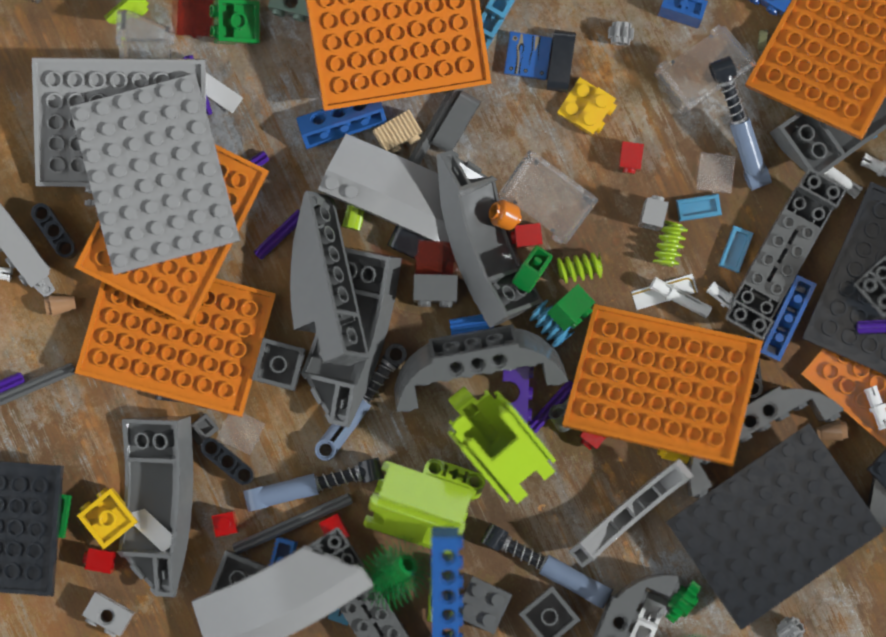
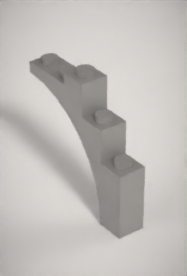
M678 459L661 473L659 472L648 480L609 516L595 525L568 552L582 568L585 567L635 522L694 475Z

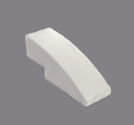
M648 592L639 610L637 621L631 628L630 637H654L667 607L666 599Z

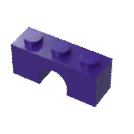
M534 366L503 370V382H512L519 389L517 400L510 404L527 424V421H532V408H528V400H532L533 387H529V378H533Z

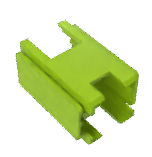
M463 386L448 399L450 404L460 414L456 420L448 422L456 431L453 433L450 430L448 434L506 503L510 501L506 496L509 494L518 504L528 496L520 483L535 470L544 480H547L556 472L548 463V460L552 463L556 460L498 390L494 393L497 396L496 398H493L486 390L484 391L485 395L477 401L467 388Z
M439 459L428 460L423 473L386 461L381 470L387 472L385 479L378 480L375 493L373 492L368 506L370 510L375 512L373 517L366 515L363 524L367 528L396 538L398 536L402 540L405 538V541L410 542L411 540L414 544L432 549V527H458V536H462L466 525L465 521L468 515L466 512L469 502L481 496L485 486V478L480 473ZM446 550V551H444L443 553H445V554H450V553H452V552Z

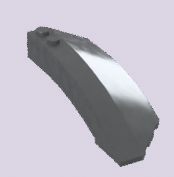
M886 97L862 140L801 112H797L769 133L780 149L803 171L806 172L811 168L823 175L886 129Z
M450 150L439 153L436 156L440 204L445 228L459 271L473 297V301L477 304L484 320L491 328L542 304L543 300L535 286L531 292L527 293L512 283L514 276L522 266L521 260L512 244L508 230L494 226L488 215L491 205L499 201L495 183L498 179L492 175L487 177L481 173V168L470 161L465 163L458 158V153Z
M345 247L369 358L351 366L323 363L320 355L319 341L315 334L304 368L300 373L304 379H307L312 388L310 390L318 404H321L326 413L325 417L328 422L348 428L364 398L379 361L392 316L402 258Z
M191 417L122 419L125 458L124 502L131 513L146 509L172 534L171 546L166 551H161L133 526L120 536L119 549L116 552L121 558H126L131 564L130 568L141 580L144 579L151 587L149 590L155 596L175 597L188 545L193 502Z

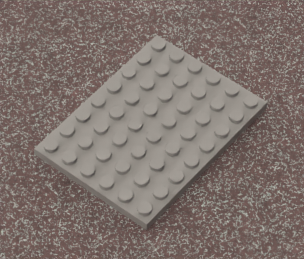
M33 57L32 84L36 186L90 187L69 107L195 73L206 110V59Z
M195 73L69 107L114 275L241 241Z

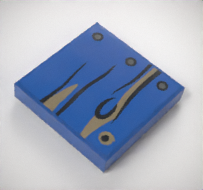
M510 31L504 74L546 81L552 38Z

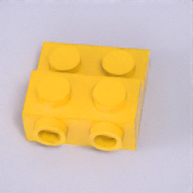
M580 77L557 111V114L593 136L595 132L599 134L606 124L603 122L607 114L611 116L617 107L614 104L616 98Z
M104 488L96 495L98 499L92 504L90 501L79 508L81 513L77 515L103 549L107 548L138 523L114 488L109 490Z

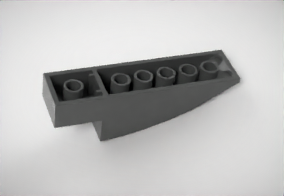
M306 191L304 192L294 235L291 258L290 293L294 330L316 333L323 363L351 366L368 359L369 354L334 198L327 195Z

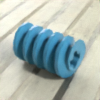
M545 300L532 312L529 320L531 322L538 320L535 327L543 326L540 333L542 335L549 333L546 340L554 339L552 344L554 348L562 344L574 332L568 333L570 327L566 331H562V328L556 324V321L548 315L547 312L553 306L546 308L548 300Z

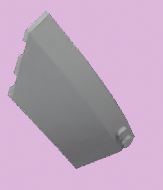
M345 134L318 188L320 193L381 218L452 251L440 204L438 173L349 134Z
M303 546L300 550L253 575L193 599L192 605L203 637H288L332 613L371 588L373 584L362 567L355 564L353 566L342 563L339 558L326 553L321 555L313 552L312 548Z

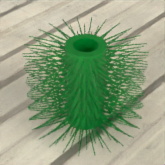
M394 541L395 551L388 544L390 551L388 552L380 544L385 555L380 553L376 547L380 559L371 550L376 562L368 557L371 563L374 564L371 566L366 563L372 570L365 571L369 572L367 574L373 575H367L372 577L370 578L372 579V587H374L372 590H377L375 595H377L378 591L380 593L378 602H380L382 593V597L385 600L386 593L390 609L389 595L394 604L395 596L402 607L404 606L400 601V596L409 604L405 598V593L413 601L409 589L419 597L414 586L421 592L422 590L416 584V581L423 586L425 585L419 578L415 579L413 576L424 579L417 572L426 570H417V568H431L417 566L419 564L416 562L420 559L415 561L412 557L414 555L413 552H411V556L409 555L410 552L406 555V548H404L403 554L400 541V552L396 549Z

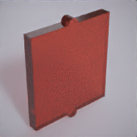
M178 0L177 36H192L193 38L197 36L210 37V27L213 25V17H210V5L213 4V0Z
M419 240L417 255H415V274L452 275L453 265L456 260L450 242Z

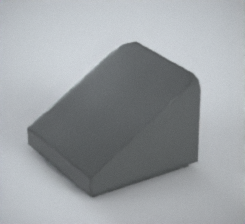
M205 413L191 424L192 438L198 445H201L204 440L210 438L219 428Z

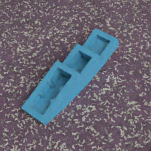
M490 0L482 14L486 49H488L515 0Z

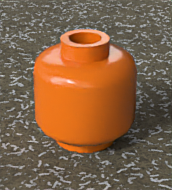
M499 200L493 203L488 214L491 223L504 230H512L516 225L520 224L522 218L519 206L506 200Z

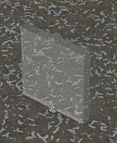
M701 152L696 189L711 191L712 194L716 192L731 194L736 156L720 155L719 152L716 154Z
M243 413L242 418L228 414L226 420L222 422L223 426L216 439L251 455L256 443L260 441L259 437L266 424Z

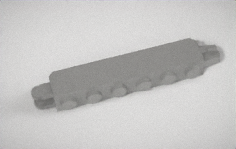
M0 203V252L3 250L7 256L5 259L7 264L12 269L16 267L20 275L18 278L25 286L34 287L46 298L55 291L48 277L51 268Z

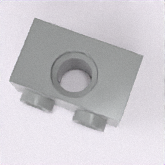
M652 195L650 198L647 197L643 204L638 227L660 231L663 228L669 202H665L664 197Z
M97 591L94 593L82 616L86 617L85 621L95 627L97 625L104 627V632L112 637L118 635L120 637L123 635L135 612ZM104 610L112 612L113 619L108 622L103 619L102 614Z

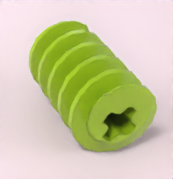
M664 220V224L668 226H663L661 231L665 234L658 237L663 243H657L656 245L661 251L654 253L659 259L652 262L673 267L680 264L675 260V257L682 256V254L677 252V249L684 248L679 241L686 240L681 235V232H688V229L679 223Z
M591 252L589 259L586 254H582L581 260L577 255H574L572 262L569 256H566L564 263L560 257L557 258L559 278H563L565 284L568 283L569 277L574 282L577 281V276H580L582 281H585L586 274L589 275L591 280L594 278V273H597L599 279L602 278L603 270L600 253L597 258L595 253Z

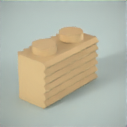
M410 110L403 112L372 131L380 147L393 154L401 151V146L408 142L411 145L420 140L419 135L422 134V130Z

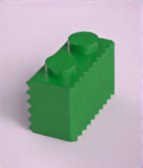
M535 245L514 276L512 283L520 290L527 293L531 292L552 260V254Z
M577 284L547 313L562 328V331H566L570 326L574 329L583 320L580 317L585 319L593 311L590 307L596 302Z

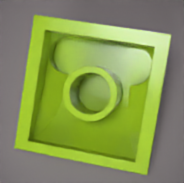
M121 0L104 17L108 23L121 24L135 16L142 17L149 10L147 8L149 3L147 0Z

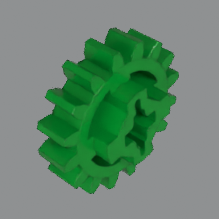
M694 580L689 582L686 587L681 585L677 593L668 601L670 609L665 617L673 624L681 616L686 618L697 604L699 599L697 593L702 586Z

